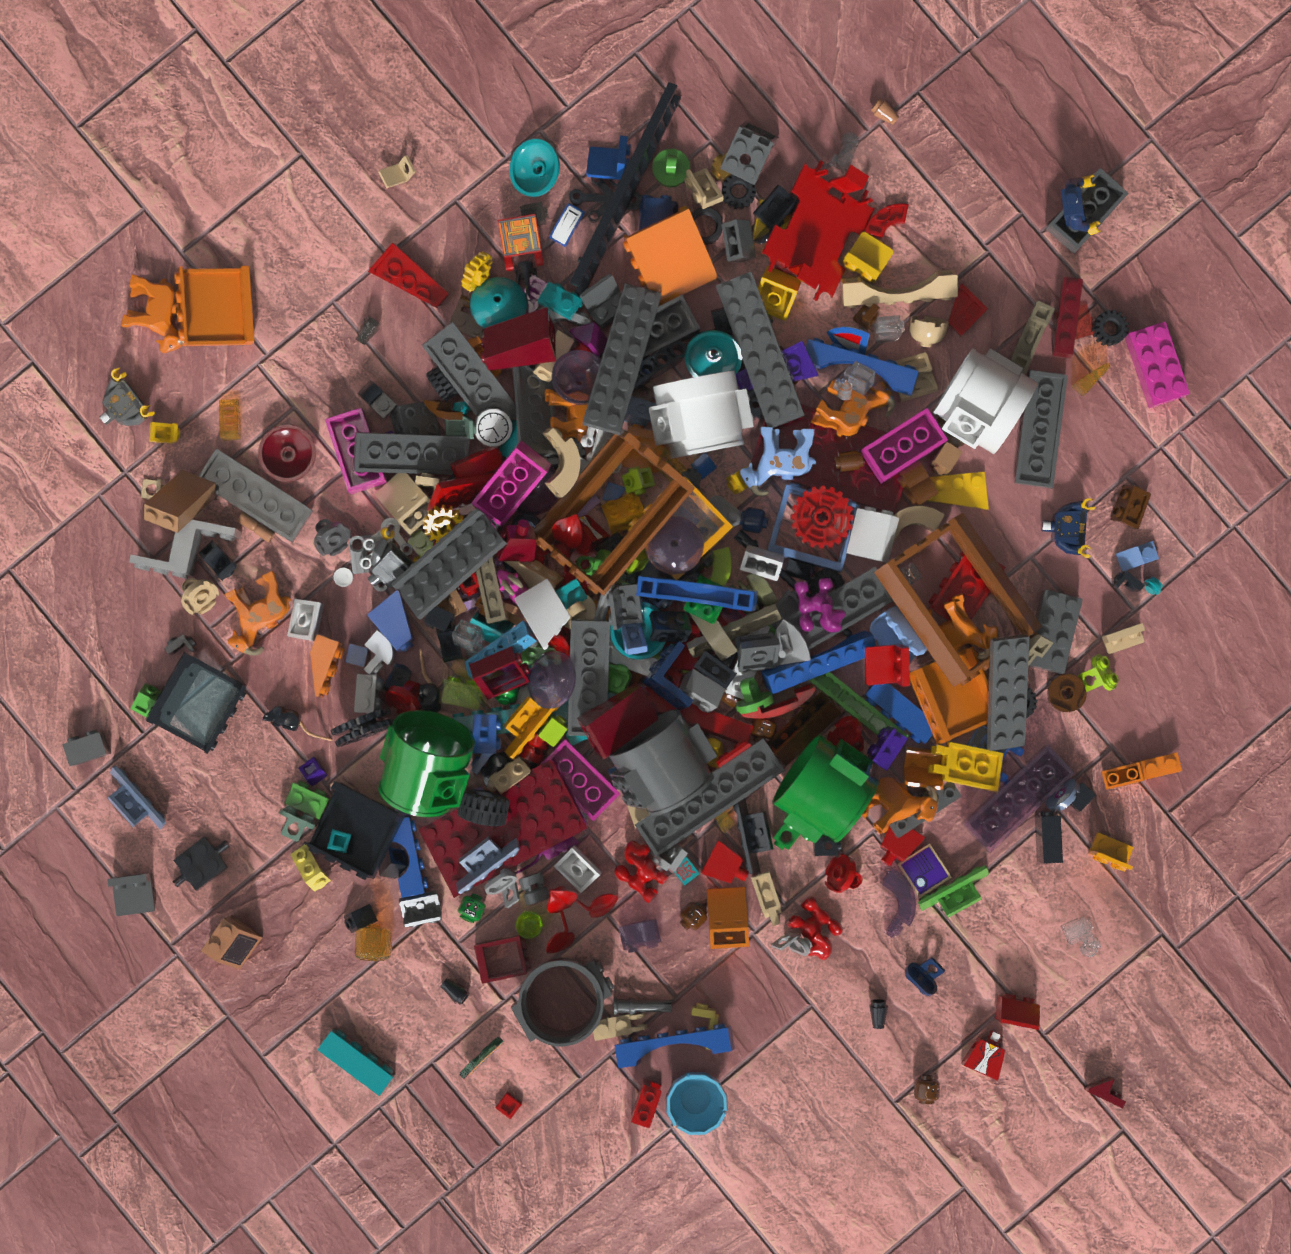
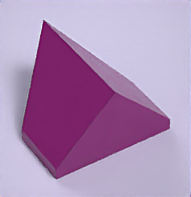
M595 322L572 328L569 331L578 343H584L583 345L593 352L596 357L604 352L608 338Z

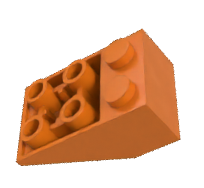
M318 634L310 651L315 696L323 698L330 691L331 684H329L331 677H335L338 666L335 665L337 660L342 658L345 649L342 648V643Z
M745 887L707 889L710 949L750 947Z

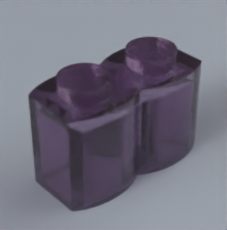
M657 918L618 927L623 950H628V953L639 951L641 946H647V949L658 947V943L661 942Z

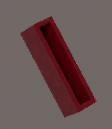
M1064 277L1062 280L1052 356L1071 358L1073 356L1083 279Z

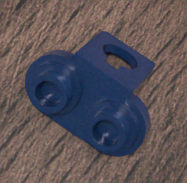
M933 957L921 965L910 963L905 968L906 978L919 989L920 993L926 996H932L937 992V984L934 979L945 972V969ZM929 964L934 965V966L937 968L938 971H937V972H934V971H931V972H930V971L928 970V969H929Z

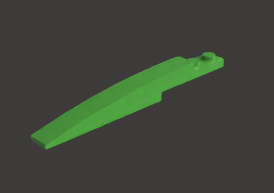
M768 625V627H770L768 633L773 632V634L775 635L776 629L773 626ZM831 672L807 680L854 718L856 717L877 736L880 730L887 726L897 729V732L906 738L909 736Z

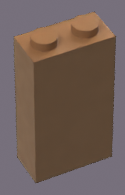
M181 470L144 504V520L178 533L215 499V482Z

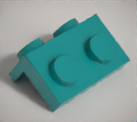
M548 282L537 300L538 304L548 307L553 312L570 321L578 308L581 309L583 306L582 299L577 293H570L564 290V287L560 284H553L551 282Z

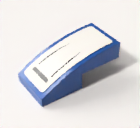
M568 203L549 238L566 247L574 231L578 228L585 211Z

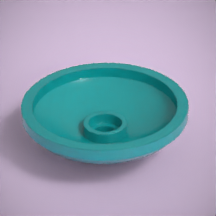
M530 139L523 142L515 150L509 169L514 187L521 194L530 197L544 195L552 189L559 176L560 160L557 151L550 143L541 139Z
M494 277L485 280L481 286L475 288L470 299V311L475 322L484 329L526 314L527 299L523 289L515 281L504 277ZM496 298L501 299L500 302H495L494 300Z
M716 330L705 331L696 335L688 343L685 364L693 377L735 371L736 374L742 363L741 349L738 342L729 334Z
M642 602L644 622L640 624L647 644V652L626 654L621 627L618 630H613V625H610V637L613 645L622 655L630 659L643 660L656 655L665 644V642L650 640L653 630L649 615L651 611L660 610L646 602Z

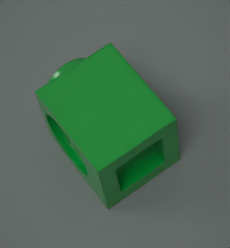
M783 823L772 837L776 840L773 844L781 850L784 848L789 850L801 834L796 830L789 829ZM784 831L791 833V839L787 842L781 839V834Z

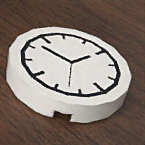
M488 408L481 411L475 419V435L484 445L490 447L499 446L509 439L512 432V422L504 411L497 408Z

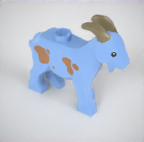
M760 427L761 435L764 438V452L757 471H753L752 463H750L748 468L740 470V475L748 488L755 495L762 497L766 496L769 491L760 490L759 487L770 476H782L784 480H793V476H801L808 473L812 465L816 464L815 459L808 455L809 449L812 446L815 429L793 430V435L797 439V446L792 450L779 449V429Z

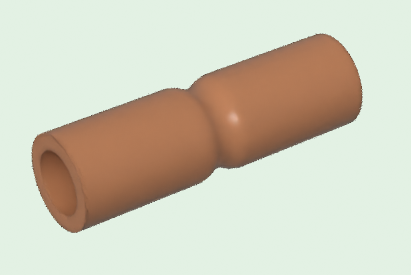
M242 512L237 519V522L254 531L256 535L268 543L275 536L274 532L259 524L258 521L245 512Z

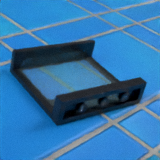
M183 652L145 720L152 725L154 723L208 754L210 750L213 751L215 749L219 733L223 734L228 726L226 724L228 718H232L236 713L237 707L235 706L237 702L244 699L247 693L245 690L246 686L190 654Z

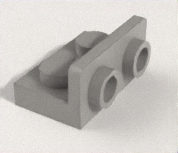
M677 844L657 857L652 850L649 852L653 856L652 860L666 871L671 869L674 872L688 854Z

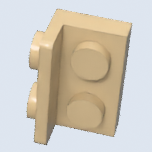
M1143 623L1102 636L1107 653L1111 654L1144 643L1141 633L1145 631Z

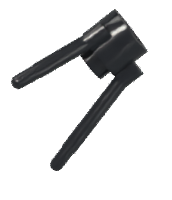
M523 261L518 263V269L515 270V282L519 285L520 277L525 280L526 295L530 296L529 279L532 275L538 277L537 269L533 268V262Z

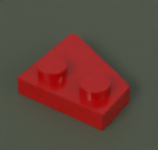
M963 284L958 288V297L955 298L948 319V325L960 337L988 310Z

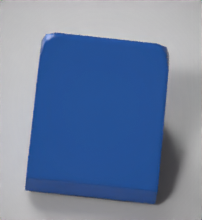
M706 452L690 465L701 474V480L717 469V466Z

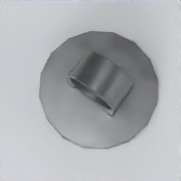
M328 519L320 520L315 526L317 534L314 539V546L322 556H325V554L335 556L347 548V541L352 537L351 531L344 523H331Z

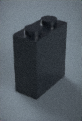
M1052 811L1040 812V815L1035 816L1037 862L1043 864L1063 863L1061 816L1055 815V812Z

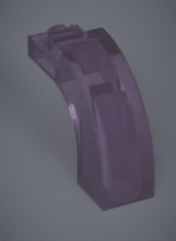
M890 867L880 884L892 891L898 902L897 913L884 932L893 938L894 935L898 936L903 929L902 923L909 927L912 924L916 913V898L913 888L907 879Z

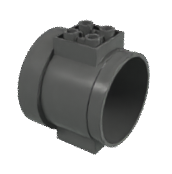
M678 709L658 714L659 719L609 756L616 767V770L610 774L613 778L612 783L616 789L621 791L624 803L630 807L647 808V812L651 816L661 815L680 807L700 794L714 779V774L708 768L707 763L717 757L715 751L698 723H687Z
M593 957L581 963L570 958H556L540 964L530 972L521 987L518 1001L514 1002L511 1006L514 1015L530 1042L537 1039L551 1046L563 1047L577 1044L591 1035L601 1020L604 1000L612 996V989H614L609 976L605 978L602 973L604 972V967L600 960L596 961ZM556 966H567L579 970L591 981L596 992L597 1005L592 1016L584 1024L575 1029L562 1031L545 1026L535 1017L529 1004V987L535 977L544 970Z

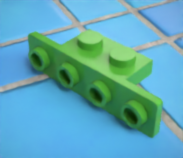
M986 865L978 866L968 875L957 877L948 886L943 885L939 887L937 892L931 895H924L918 901L921 911L939 902L949 918L982 900L973 883L988 876V868Z

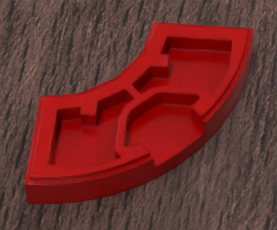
M897 203L879 210L869 220L864 232L873 237L882 238L890 226L905 223L909 204Z

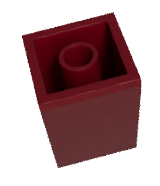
M548 307L484 328V336L481 337L484 351L481 352L482 362L486 363L488 370L556 362V331Z
M635 683L576 718L594 751L603 759L610 756L659 719L656 715L658 710L653 702H649L647 698L649 693L644 686L641 687Z

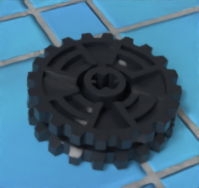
M390 708L362 715L331 729L330 731L333 736L343 735L336 740V747L349 745L387 730L394 722V719L383 720L391 714Z

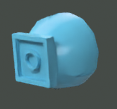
M705 1072L685 1073L673 1081L666 1094V1113L673 1126H676L675 1128L688 1135H706L719 1127L727 1114L728 1100L726 1091L719 1080Z

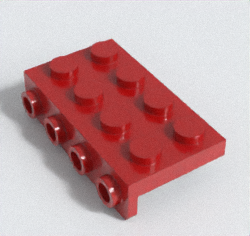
M963 551L959 554L962 556L959 562L955 561L949 569L951 574L948 579L944 577L939 584L941 589L938 594L934 593L928 601L930 603L928 609H931L947 621L951 620L944 607V603L953 601L952 597L963 593L964 609L972 620L990 593V590ZM998 562L1004 571L1006 567Z

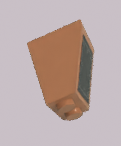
M231 915L221 921L201 951L218 963L241 969L263 937Z

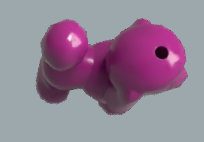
M830 578L819 580V592L812 597L807 596L809 586L806 581L795 583V590L799 597L798 606L801 612L799 623L804 631L809 632L813 630L814 622L810 612L815 610L822 613L819 620L823 629L833 633L839 632L842 629V619L845 617L846 612L843 609H833V600L828 595L833 588V582Z

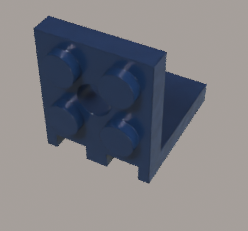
M680 641L675 644L671 643L668 647L665 646L659 654L661 658L657 662L654 661L649 667L650 673L643 681L647 687L678 710L689 707L694 701L664 677V674L685 647Z

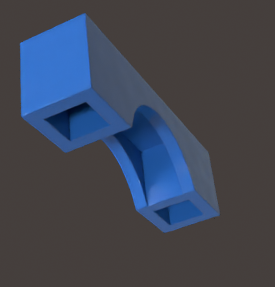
M411 817L403 819L393 842L401 844L409 855V867L405 874L398 878L402 898L426 893V888H428L427 878L423 877L422 869H425L423 858H419L418 851L421 850L419 839H415L414 832L417 831L415 820H411Z

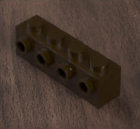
M820 692L767 744L774 755L787 766L841 712L828 697Z

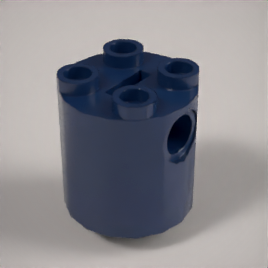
M643 195L640 203L638 231L677 213L678 202L672 201V197L668 195H661L660 198Z

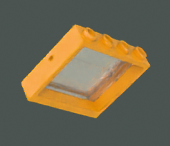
M695 487L646 545L645 549L673 579L678 580L727 534L733 526ZM650 503L642 512L645 513L652 504ZM637 517L628 524L630 526L628 532L638 522L639 519Z

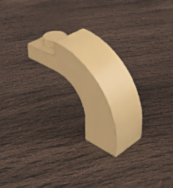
M547 428L542 434L557 451L559 465L554 475L545 484L557 498H562L577 481L580 472V455L571 437L563 440V435L558 429Z
M913 506L899 511L894 515L899 518L894 541L899 532L909 525H918L930 532L935 531L945 514L926 506Z

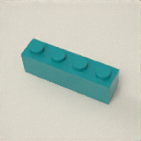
M335 1029L331 1030L317 1050L380 1096L395 1076L392 1073L394 1070L387 1064H380L374 1054L364 1052L362 1050L363 1047L354 1040L353 1042L349 1041L346 1038L347 1035L340 1029H337V1031Z

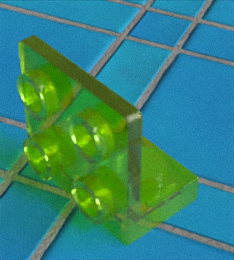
M448 676L447 680L443 679L444 689L441 703L479 710L482 691L474 681L467 680L465 684L460 683L461 679Z

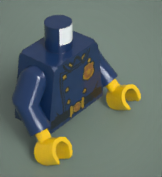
M1094 175L1068 179L1065 182V189H1061L1067 227L1070 226L1071 229L1078 231H1088L1090 235L1101 232L1097 228L1100 225L1099 221L1090 224L1086 222L1082 187L1095 186V184L1091 183V178Z
M1087 498L1084 501L1071 502L1059 508L1058 512L1053 514V521L1042 520L1041 531L1052 532L1051 541L1055 542L1056 546L1066 554L1082 555L1085 558H1090L1091 556L1085 554V551L1087 549L1092 550V548L1085 545L1087 510H1094L1096 508L1089 507L1088 503L1095 501L1094 499Z

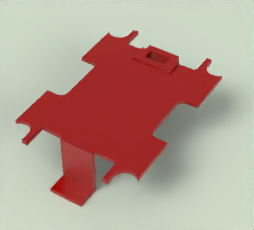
M822 160L819 161L814 169L809 168L804 163L791 190L793 194L798 196L799 203L786 229H782L777 225L774 226L761 253L766 254L770 259L767 271L772 272L776 261L779 260L787 265L788 270L796 274V278L813 289H816L819 285L813 298L815 301L818 300L823 292L828 293L833 298L846 270L838 264V258L851 232L859 236L864 232L875 209L867 205V203L873 202L871 198L866 199L868 190H864L859 201L848 195V193L864 189L869 178L867 174L853 165H849L845 175L830 179L827 182L820 177L827 175L829 172L826 169L820 170L824 163ZM832 187L843 193L840 199L829 193Z

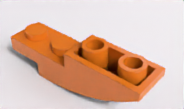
M1178 752L1117 766L1101 772L1106 790L1181 772L1182 767Z

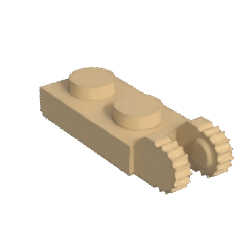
M628 1013L601 1019L593 1031L595 1041L648 1029L647 1024L632 1027L630 1021L644 1018L645 1013L633 1015Z

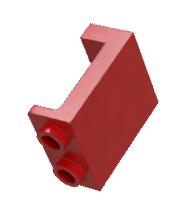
M643 1078L631 1114V1123L650 1128L662 1093L660 1090L662 1084Z

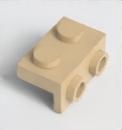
M707 168L693 174L690 169L686 170L685 185L688 189L691 188L695 202L699 203L702 209L723 201V195Z
M427 473L416 476L415 481L419 487L432 488L434 491L437 483L442 482L432 474Z
M518 757L516 760L507 763L499 772L493 773L489 777L487 788L490 792L498 790L500 794H503L529 775L531 770Z

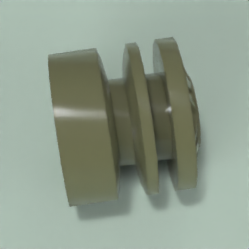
M749 573L746 575L747 586L740 580L737 581L739 588L758 591L755 612L760 611L759 604L766 607L778 603L775 594L764 577ZM742 610L746 615L753 614L752 611Z

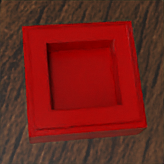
M506 1092L495 1108L511 1119L522 1105V1102L509 1092Z

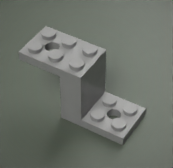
M191 520L178 533L175 532L169 562L130 555L129 562L135 564L134 568L150 571V568H153L154 572L168 575L169 572H172L173 576L187 579L188 576H194L202 534L213 538L216 535H220L219 537L224 540L234 541L235 538H241L242 532L232 527Z

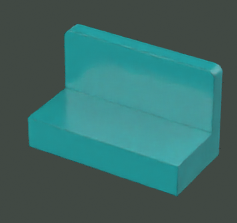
M576 578L555 590L566 610L573 604L587 599L586 593Z

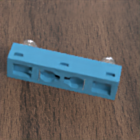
M523 620L465 661L468 676L472 678L469 664L512 646L516 653H521L528 647H537L538 639L529 624ZM494 672L486 675L487 678L491 679L494 676Z

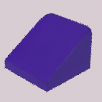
M312 757L299 767L305 780L311 786L316 785L327 777L326 772L315 757Z

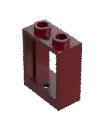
M512 646L469 664L472 678L487 700L530 682L528 677L530 673L527 663H523L520 653H516ZM513 663L517 667L490 680L486 676Z
M521 935L474 945L482 984L528 974V969H531L529 957L525 958L524 950H527L525 938L521 939ZM516 941L522 969L490 976L484 948Z

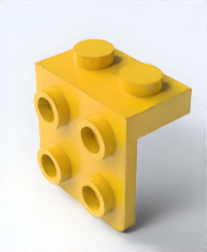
M862 232L850 252L845 256L843 264L850 271L859 273L864 280L875 283L894 251L868 233Z

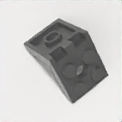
M745 121L739 126L720 169L755 185L770 151L777 144L779 137ZM742 154H748L751 157L749 164L742 163Z

